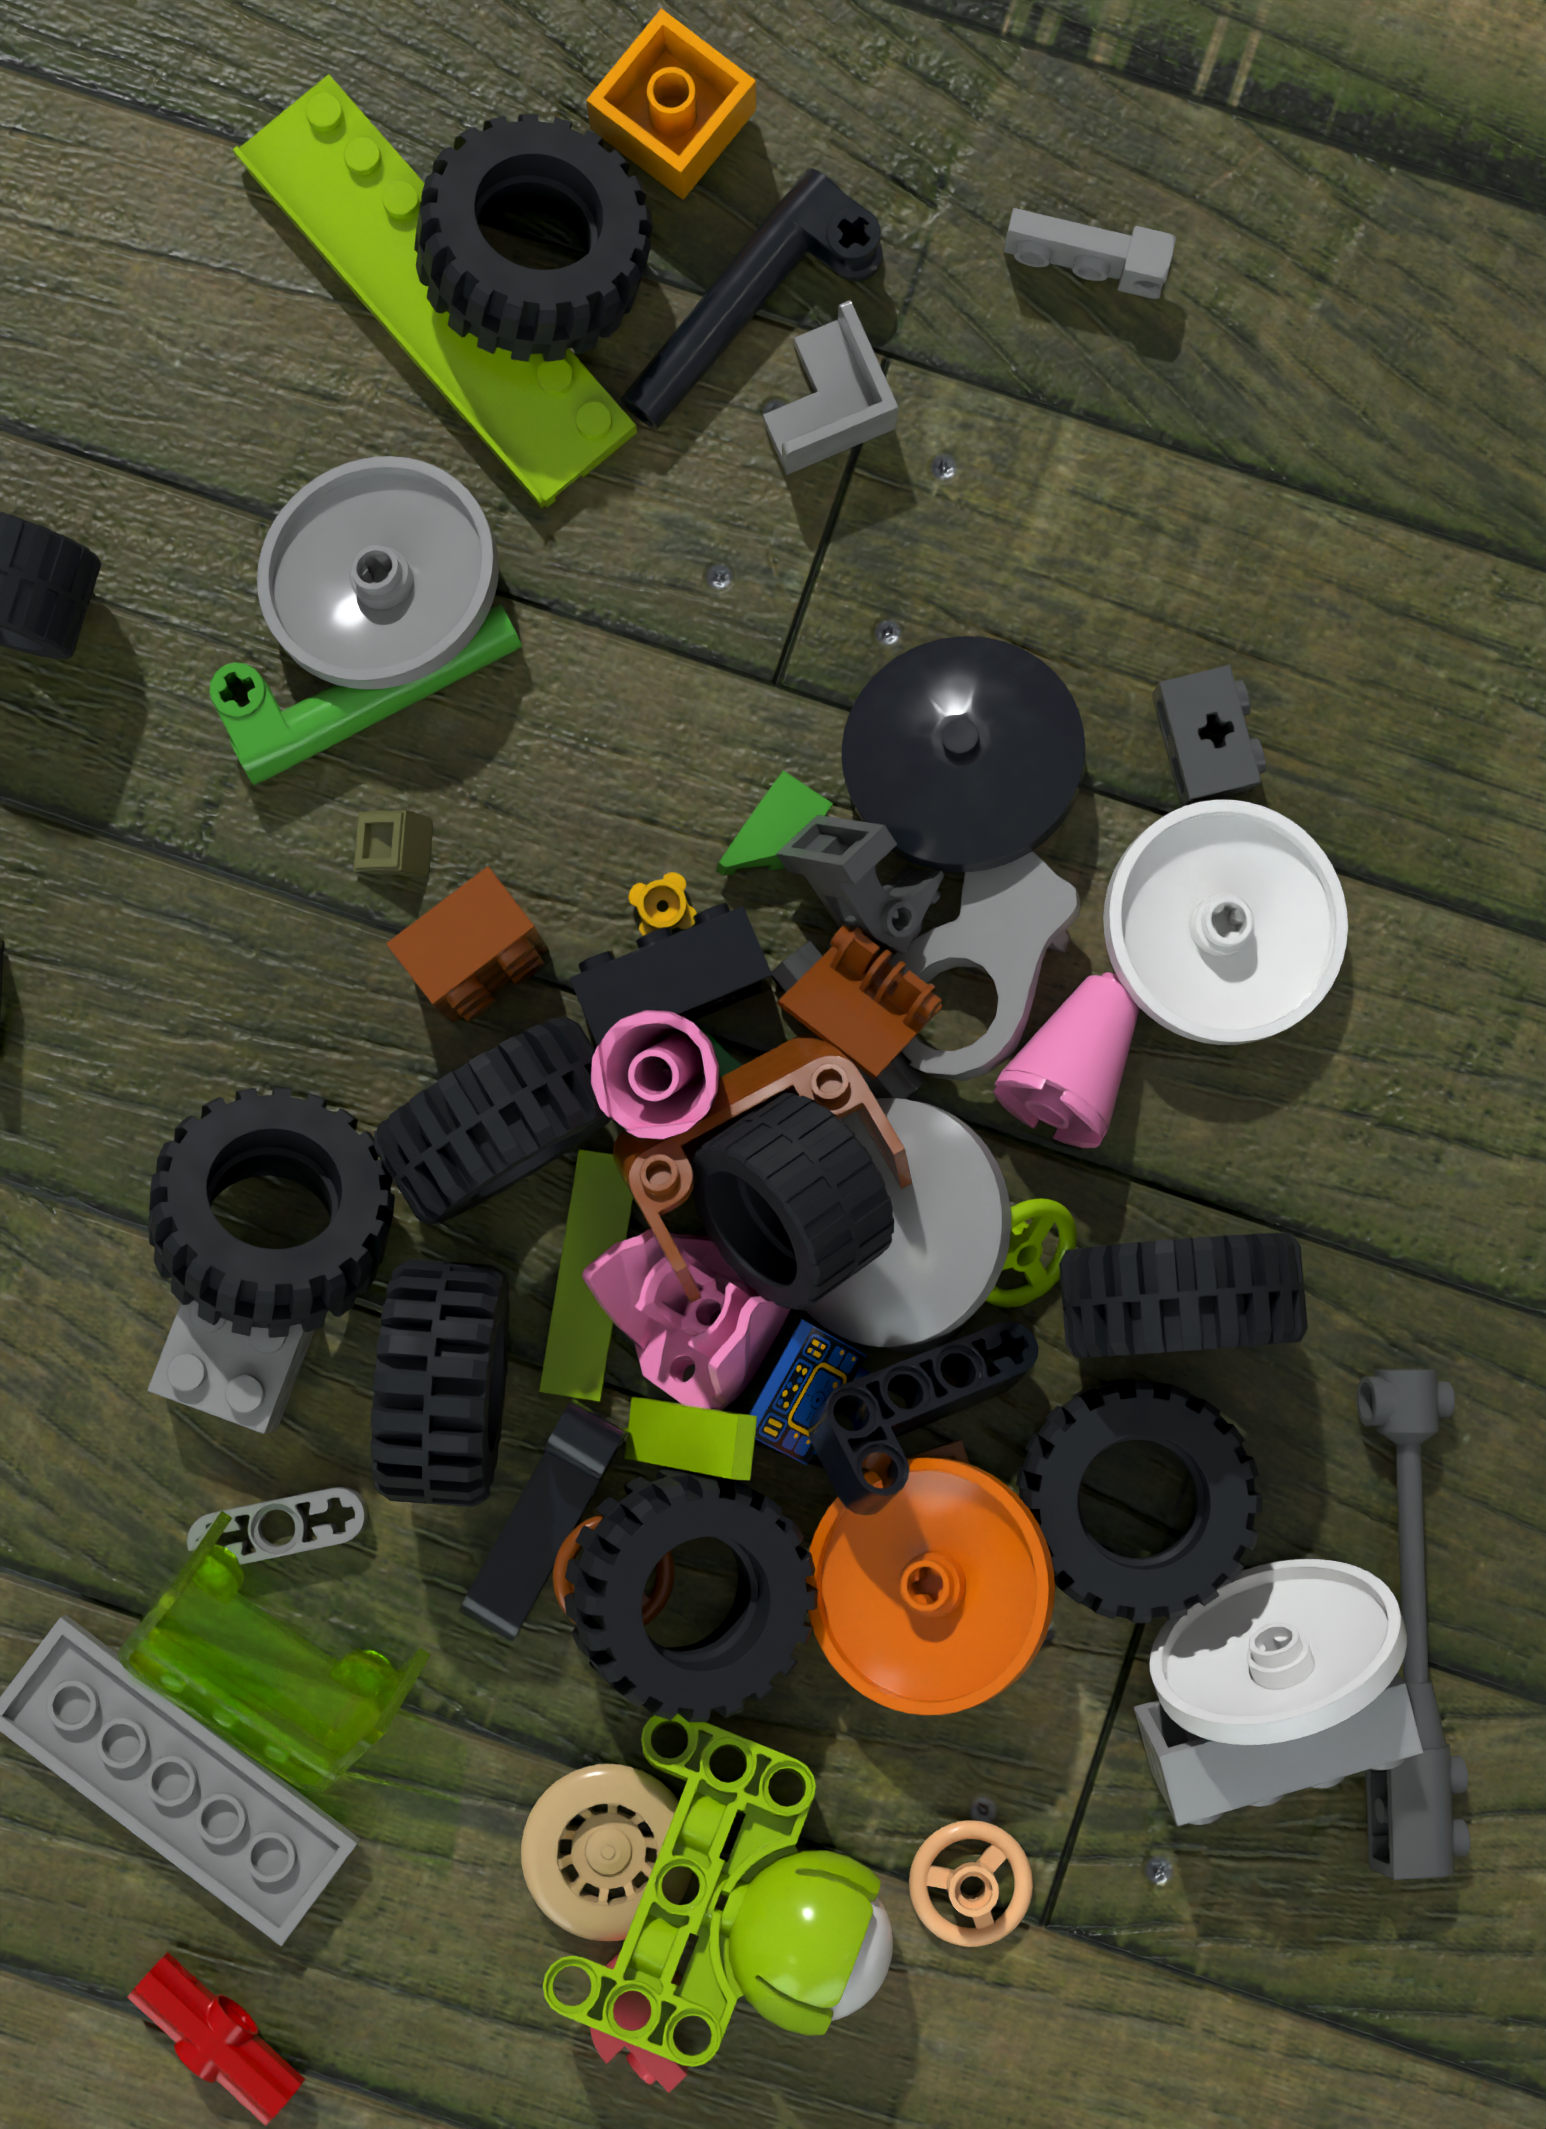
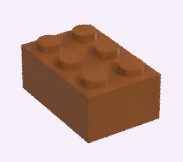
M489 866L386 943L429 1001L453 1023L462 1016L466 1022H470L483 1014L496 1002L492 995L493 992L510 979L515 985L526 981L543 967L545 963L540 956L549 950L536 927Z

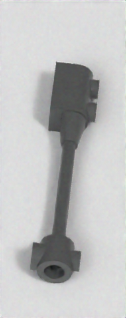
M1437 1369L1374 1370V1376L1361 1378L1357 1388L1356 1402L1361 1422L1365 1426H1376L1377 1433L1396 1444L1401 1615L1407 1634V1647L1403 1659V1680L1406 1683L1423 1753L1406 1758L1401 1765L1392 1769L1366 1770L1369 1869L1393 1880L1446 1877L1455 1873L1454 1858L1466 1857L1470 1850V1834L1467 1824L1461 1818L1453 1819L1452 1794H1463L1466 1791L1468 1772L1465 1761L1461 1756L1450 1755V1744L1446 1743L1432 1681H1429L1421 1443L1439 1432V1418H1450L1455 1407V1396L1453 1388L1448 1381H1438Z

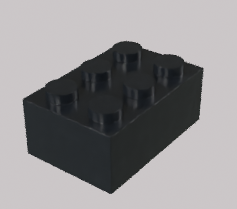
M727 903L713 906L696 914L693 917L695 926L673 935L670 927L661 928L637 939L635 942L638 950L615 958L613 951H607L579 963L578 967L581 973L569 979L597 1046L614 1024L620 1019L639 1011L653 1009L671 1011L693 1022L772 989V973L744 906L730 911Z

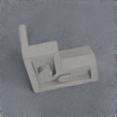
M851 300L839 304L837 320L794 338L795 350L815 393L763 414V423L786 475L896 428L898 405Z

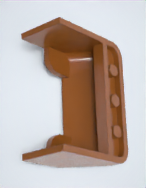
M816 1034L797 1036L720 1077L718 1092L712 1107L705 1117L688 1131L665 1139L639 1138L627 1132V1129H624L615 1141L613 1148L614 1162L690 1303L701 1298L700 1292L660 1216L679 1207L690 1196L694 1186V1173L690 1161L696 1149L777 1094L794 1093L799 1097H808L815 1100L820 1106L829 1109L838 1119L844 1118L856 1111L901 1189L912 1184L905 1148L861 1073L837 1047L825 1042Z

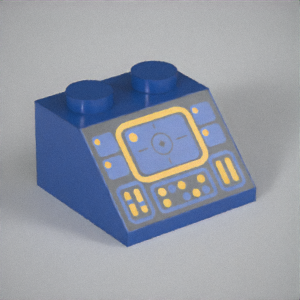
M800 1319L748 1415L757 1416L755 1439L807 1465L812 1454L817 1455L808 1433L809 1421L833 1390L843 1384L870 1374V1371L861 1367L867 1355Z

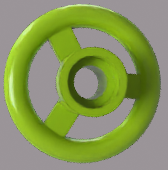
M1039 1198L1026 1200L1010 1207V1243L1002 1270L1013 1267L1016 1271L1023 1272L1029 1283L1015 1289H1001L995 1285L985 1300L986 1302L1002 1308L1023 1306L1043 1296L1060 1280L1059 1263L1065 1251L1076 1249L1077 1243L1075 1221L1069 1210L1062 1204L1054 1200ZM1034 1218L1030 1225L1026 1222V1220ZM1055 1223L1059 1232L1058 1245L1050 1263L1044 1269L1040 1262L1042 1255L1041 1244Z

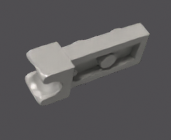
M1013 208L1003 252L1013 254L1017 261L1028 266L1045 267L1051 263L1072 268L1075 275L1087 280L1103 281L1107 277L1118 279V291L1151 299H1159L1162 285L1167 279L1176 237L1169 233L1135 226L1130 236Z

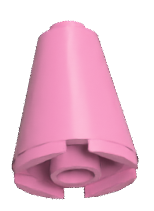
M1105 972L1102 976H1088L998 1074L994 1084L996 1085L993 1091L994 1096L1008 1112L1033 1129L1036 1128L1039 1120L1058 1128L1053 1139L1065 1144L1081 1148H1097L1109 1130L1140 1010L1126 988L1120 983L1116 974Z
M644 1010L620 1019L604 1035L592 1057L591 1085L600 1109L608 1118L612 1117L619 1125L627 1129V1132L639 1138L665 1139L688 1131L705 1117L712 1107L718 1092L720 1079L719 1063L711 1040L695 1023L671 1011Z

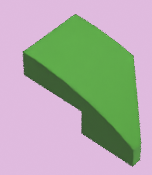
M783 770L719 861L715 871L724 876L733 875L736 869L768 866V870L784 869V865L776 853L817 815L827 816L833 803Z

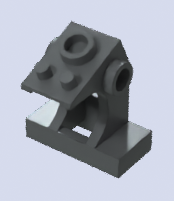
M817 815L776 853L789 873L800 874L806 877L839 929L843 925L848 926L851 930L859 927L864 931L863 935L878 945L880 949L905 954L910 943L921 931L923 917L930 903L935 904L941 896V892L937 889L944 874L939 870L927 871L906 865L888 884L883 887L880 885L875 873V865L897 845L885 825Z

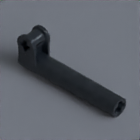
M808 168L621 397L622 403L641 422L657 430L808 252L843 279L856 282L869 279L878 271L882 263L881 228L878 219L870 211L842 192L826 175L813 168ZM864 241L866 245L861 246L859 243ZM849 243L850 247L847 249L844 244Z

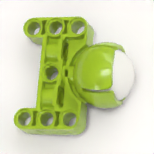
M678 1713L671 1720L655 1715L652 1716L642 1732L641 1744L643 1755L649 1764L656 1769L687 1781L614 1969L583 1957L572 1955L560 1958L550 1966L544 1977L543 1991L546 2001L553 2010L565 2017L673 2062L690 2067L703 2065L715 2056L737 1999L742 1996L763 2018L784 2030L806 2036L824 2035L831 2021L846 2017L863 2007L879 1990L888 1973L893 1951V1935L889 1916L878 1896L881 1879L870 1868L849 1856L827 1850L797 1851L795 1845L800 1836L816 1789L814 1775L807 1765L793 1757L709 1723L687 1722ZM667 1724L680 1727L688 1740L685 1751L678 1757L671 1759L658 1755L651 1744L654 1732L659 1727ZM719 1749H735L744 1758L746 1765L745 1773L737 1781L730 1783L722 1782L712 1774L709 1765L710 1758ZM787 1771L799 1777L804 1789L799 1803L786 1807L780 1806L773 1801L768 1789L769 1780L773 1775L778 1772ZM736 1813L746 1814L728 1862H725V1860L719 1857ZM679 1867L692 1871L699 1883L698 1895L692 1902L685 1905L671 1903L666 1899L662 1891V1881L665 1875L672 1869ZM719 1895L727 1897L723 1911L715 1908ZM689 1934L698 1936V1940L681 1984L677 1986L671 1983ZM570 1966H577L585 1970L590 1977L592 1985L587 1999L581 2004L574 2006L563 2003L556 1995L554 1987L559 1972ZM638 1991L645 1995L650 2002V2019L640 2029H625L618 2024L614 2017V2004L617 1998L624 1992ZM691 2015L704 2019L709 2025L711 2033L710 2042L702 2052L694 2055L681 2052L673 2040L674 2028L678 2021Z

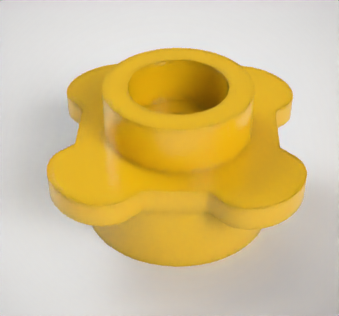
M669 872L664 875L663 879L652 881L647 885L637 883L631 888L628 898L630 904L638 909L642 922L639 926V931L642 936L665 927H670L671 930L675 928L686 930L694 926L693 917L697 912L687 903L684 894L686 881L680 874ZM660 901H665L668 903L669 908L665 912H660L657 909V904Z

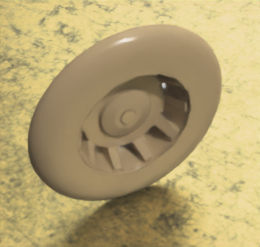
M596 1764L583 1767L557 1780L542 1794L532 1808L521 1842L523 1875L531 1896L538 1907L555 1924L576 1936L595 1941L625 1940L655 1864L645 1858L646 1848L656 1849L658 1857L678 1806V1798L668 1787L652 1775L620 1764ZM607 1804L608 1810L594 1812L592 1806ZM618 1805L634 1811V1814L629 1816L620 1812ZM577 1814L585 1819L578 1828L568 1824ZM645 1821L653 1834L645 1835L639 1824ZM561 1839L572 1840L570 1852L561 1853ZM570 1864L574 1865L579 1874L575 1880H571L565 1870V1867ZM679 1867L672 1869L665 1875L662 1881V1891L668 1901L676 1905L680 1903L690 1884L692 1871ZM642 1871L648 1879L640 1887H637L633 1879ZM586 1883L598 1887L600 1890L599 1896L592 1895L582 1890ZM624 1888L626 1895L609 1897L610 1889Z

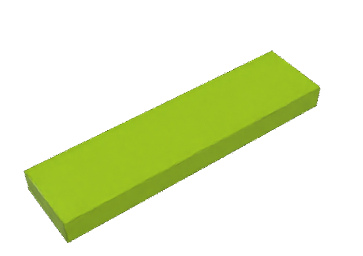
M581 1149L578 1151L539 1392L599 1402L602 1398L614 1322L598 1304L583 1280L582 1273L590 1263L612 1245L628 1238L634 1198L614 1162L613 1154Z

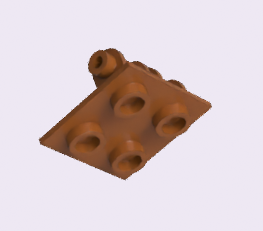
M843 925L830 941L832 947L778 1000L777 1004L822 1040L837 1047L853 1064L875 1080L943 1007L941 1005L942 999L934 994L936 987L933 984L928 985L910 970L903 975L907 964L903 961H900L894 968L889 965L888 962L893 954L889 950H885L880 956L876 955L880 947L863 935L864 931L857 927L851 930L848 926Z

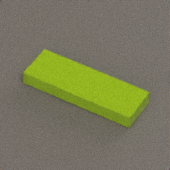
M632 1397L625 1459L728 1479L750 1480L757 1416Z

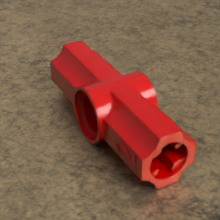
M169 1952L155 1964L127 1996L130 2001L175 2041V2052L189 2070L207 2082L213 2083L218 2081L265 2126L279 2113L305 2081L304 2077L257 2035L259 2029L243 2007L225 1995L219 1994L215 1996Z

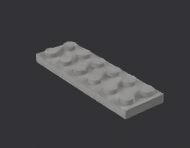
M67 1615L59 1618L0 1697V1731L280 1946L284 1944L361 1840Z

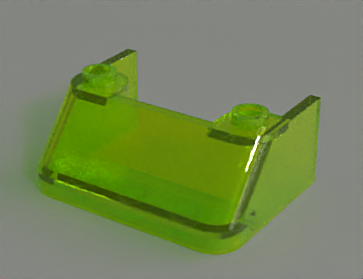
M221 1511L190 1549L118 1651L119 1660L123 1667L135 1678L294 1786L310 1792H323L386 1733L431 1654L420 1648L397 1671L392 1668L390 1662L384 1656L371 1650L348 1652L339 1661L330 1657L237 1593L244 1582V1574L239 1566V1561L230 1550L223 1546L215 1545L232 1517Z

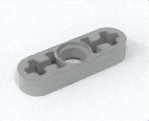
M337 1486L216 1511L204 1515L194 1522L188 1533L187 1547L193 1560L200 1566L207 1569H222L342 1544L354 1539L364 1530L369 1516L368 1506L358 1491L346 1486ZM332 1498H339L342 1507H353L355 1517L345 1522L346 1532H338L335 1523L320 1524L312 1527L317 1539L307 1540L308 1519L300 1505L301 1503H310L309 1515L323 1513L331 1509L333 1504ZM271 1510H283L290 1514L294 1520V1536L285 1545L271 1544L263 1536L262 1521ZM240 1516H250L248 1535L256 1552H247L248 1540L234 1542L225 1546L223 1551L224 1557H218L215 1548L204 1547L203 1537L212 1533V1523H218L220 1531L227 1533L245 1528Z

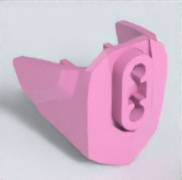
M650 1229L639 1236L615 1243L584 1269L582 1278L609 1318L635 1343L643 1376L681 1404L723 1410L738 1398L756 1374L779 1334L791 1307L787 1309L778 1306L775 1302L766 1300L757 1294V1291L740 1279L734 1269L726 1263L709 1236L669 1233L701 1295L700 1299L692 1303L687 1298ZM695 1364L693 1376L684 1382L683 1374L685 1369Z

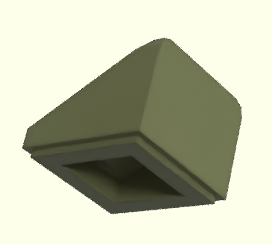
M407 810L359 812L354 871L358 873L412 877L427 876L430 865L432 819Z

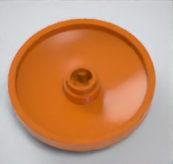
M943 1458L907 1459L909 1477L905 1486L878 1513L866 1516L855 1514L843 1505L839 1497L830 1505L815 1531L809 1549L816 1571L812 1576L805 1577L806 1583L818 1589L817 1608L815 1610H808V1615L816 1639L828 1661L839 1675L861 1694L880 1705L896 1711L917 1715H943L972 1708L993 1699L1017 1681L1031 1665L1046 1638L1052 1618L1055 1595L1054 1569L1046 1539L1037 1520L1020 1497L1006 1484L986 1471L964 1462ZM870 1471L863 1475L872 1486L883 1488L882 1481L875 1472Z

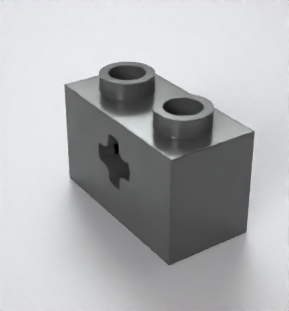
M1222 666L1159 682L1152 693V699L1180 806L1184 807L1209 800H1223L1251 793L1261 782L1259 774L1266 771L1265 757L1259 739L1257 737L1250 739L1244 719V716L1250 714L1249 696L1242 680L1234 681L1231 666ZM1206 725H1209L1212 733L1222 732L1224 736L1216 748H1214L1211 739L1201 740L1199 737Z

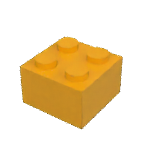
M661 8L586 99L590 129L684 200L756 111V80Z

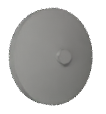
M380 456L359 459L330 469L313 479L288 501L275 518L266 535L258 562L257 591L260 607L265 621L277 641L287 654L309 673L332 684L348 688L384 689L396 687L421 679L440 669L455 658L475 637L483 625L495 597L499 573L498 550L491 526L478 502L467 488L447 472L426 462L406 457Z
M880 1098L876 1100L906 1151L912 1184L901 1189L857 1112L855 1111L839 1120L846 1124L862 1146H865L873 1158L872 1161L877 1170L880 1171L884 1179L885 1187L893 1206L894 1233L891 1235L892 1242L882 1255L804 1310L824 1328L849 1341L876 1347H907L923 1344L950 1333L969 1319L985 1302L1002 1272L1007 1257L1011 1233V1208L1005 1180L997 1161L983 1140L967 1124L949 1112L930 1104L899 1098Z

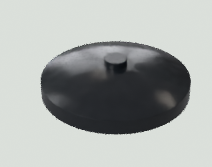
M964 636L935 640L912 648L886 664L871 678L856 699L848 716L842 741L843 775L850 799L861 821L885 825L897 843L891 850L896 855L922 867L946 872H976L1000 867L1018 860L1043 844L1059 828L1074 806L1080 792L1086 764L1083 723L1074 698L1064 682L1048 665L1028 651L1004 641L985 637Z

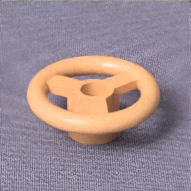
M966 1820L946 1825L935 1831L924 1841L911 1865L909 1891L915 1912L922 1923L933 1934L951 1944L978 1947L999 1941L1019 1925L1031 1902L1033 1876L1024 1850L1010 1834L998 1826L987 1822ZM975 1839L990 1844L976 1862L962 1864L955 1870L932 1865L936 1856L944 1848L957 1841ZM1007 1858L1014 1875V1893L1008 1908L994 1921L991 1910L996 1905L999 1896V1887L994 1872ZM975 1876L983 1881L982 1889L977 1894L967 1895L960 1890L962 1882L967 1877ZM928 1886L947 1889L953 1907L959 1913L973 1917L976 1928L957 1926L943 1918L931 1902Z

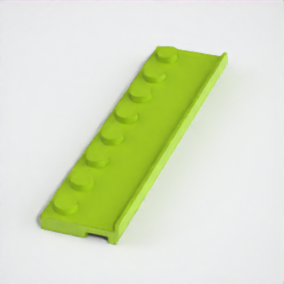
M329 74L241 147L236 146L232 149L237 160L541 509L544 506L548 508L556 501L555 497L580 476L584 478L637 433L636 424L570 349L566 350L563 360L546 362L544 361L543 354H531L529 362L512 360L511 351L496 348L495 353L492 354L478 348L477 337L471 333H468L465 338L461 337L448 326L450 315L448 311L443 314L435 312L426 298L428 286L423 285L419 281L416 270L417 252L414 250L424 182Z

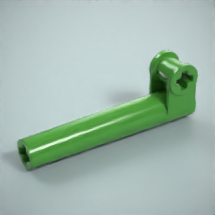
M500 604L490 609L475 637L455 658L433 673L411 683L384 689H355L334 685L293 706L281 710L269 685L256 669L245 663L234 662L224 665L215 672L210 681L209 692L212 702L230 735V743L252 784L256 785L520 649L522 644L509 617ZM240 681L247 688H253L247 693L250 703L243 707H240L234 700H229L235 695L232 686Z

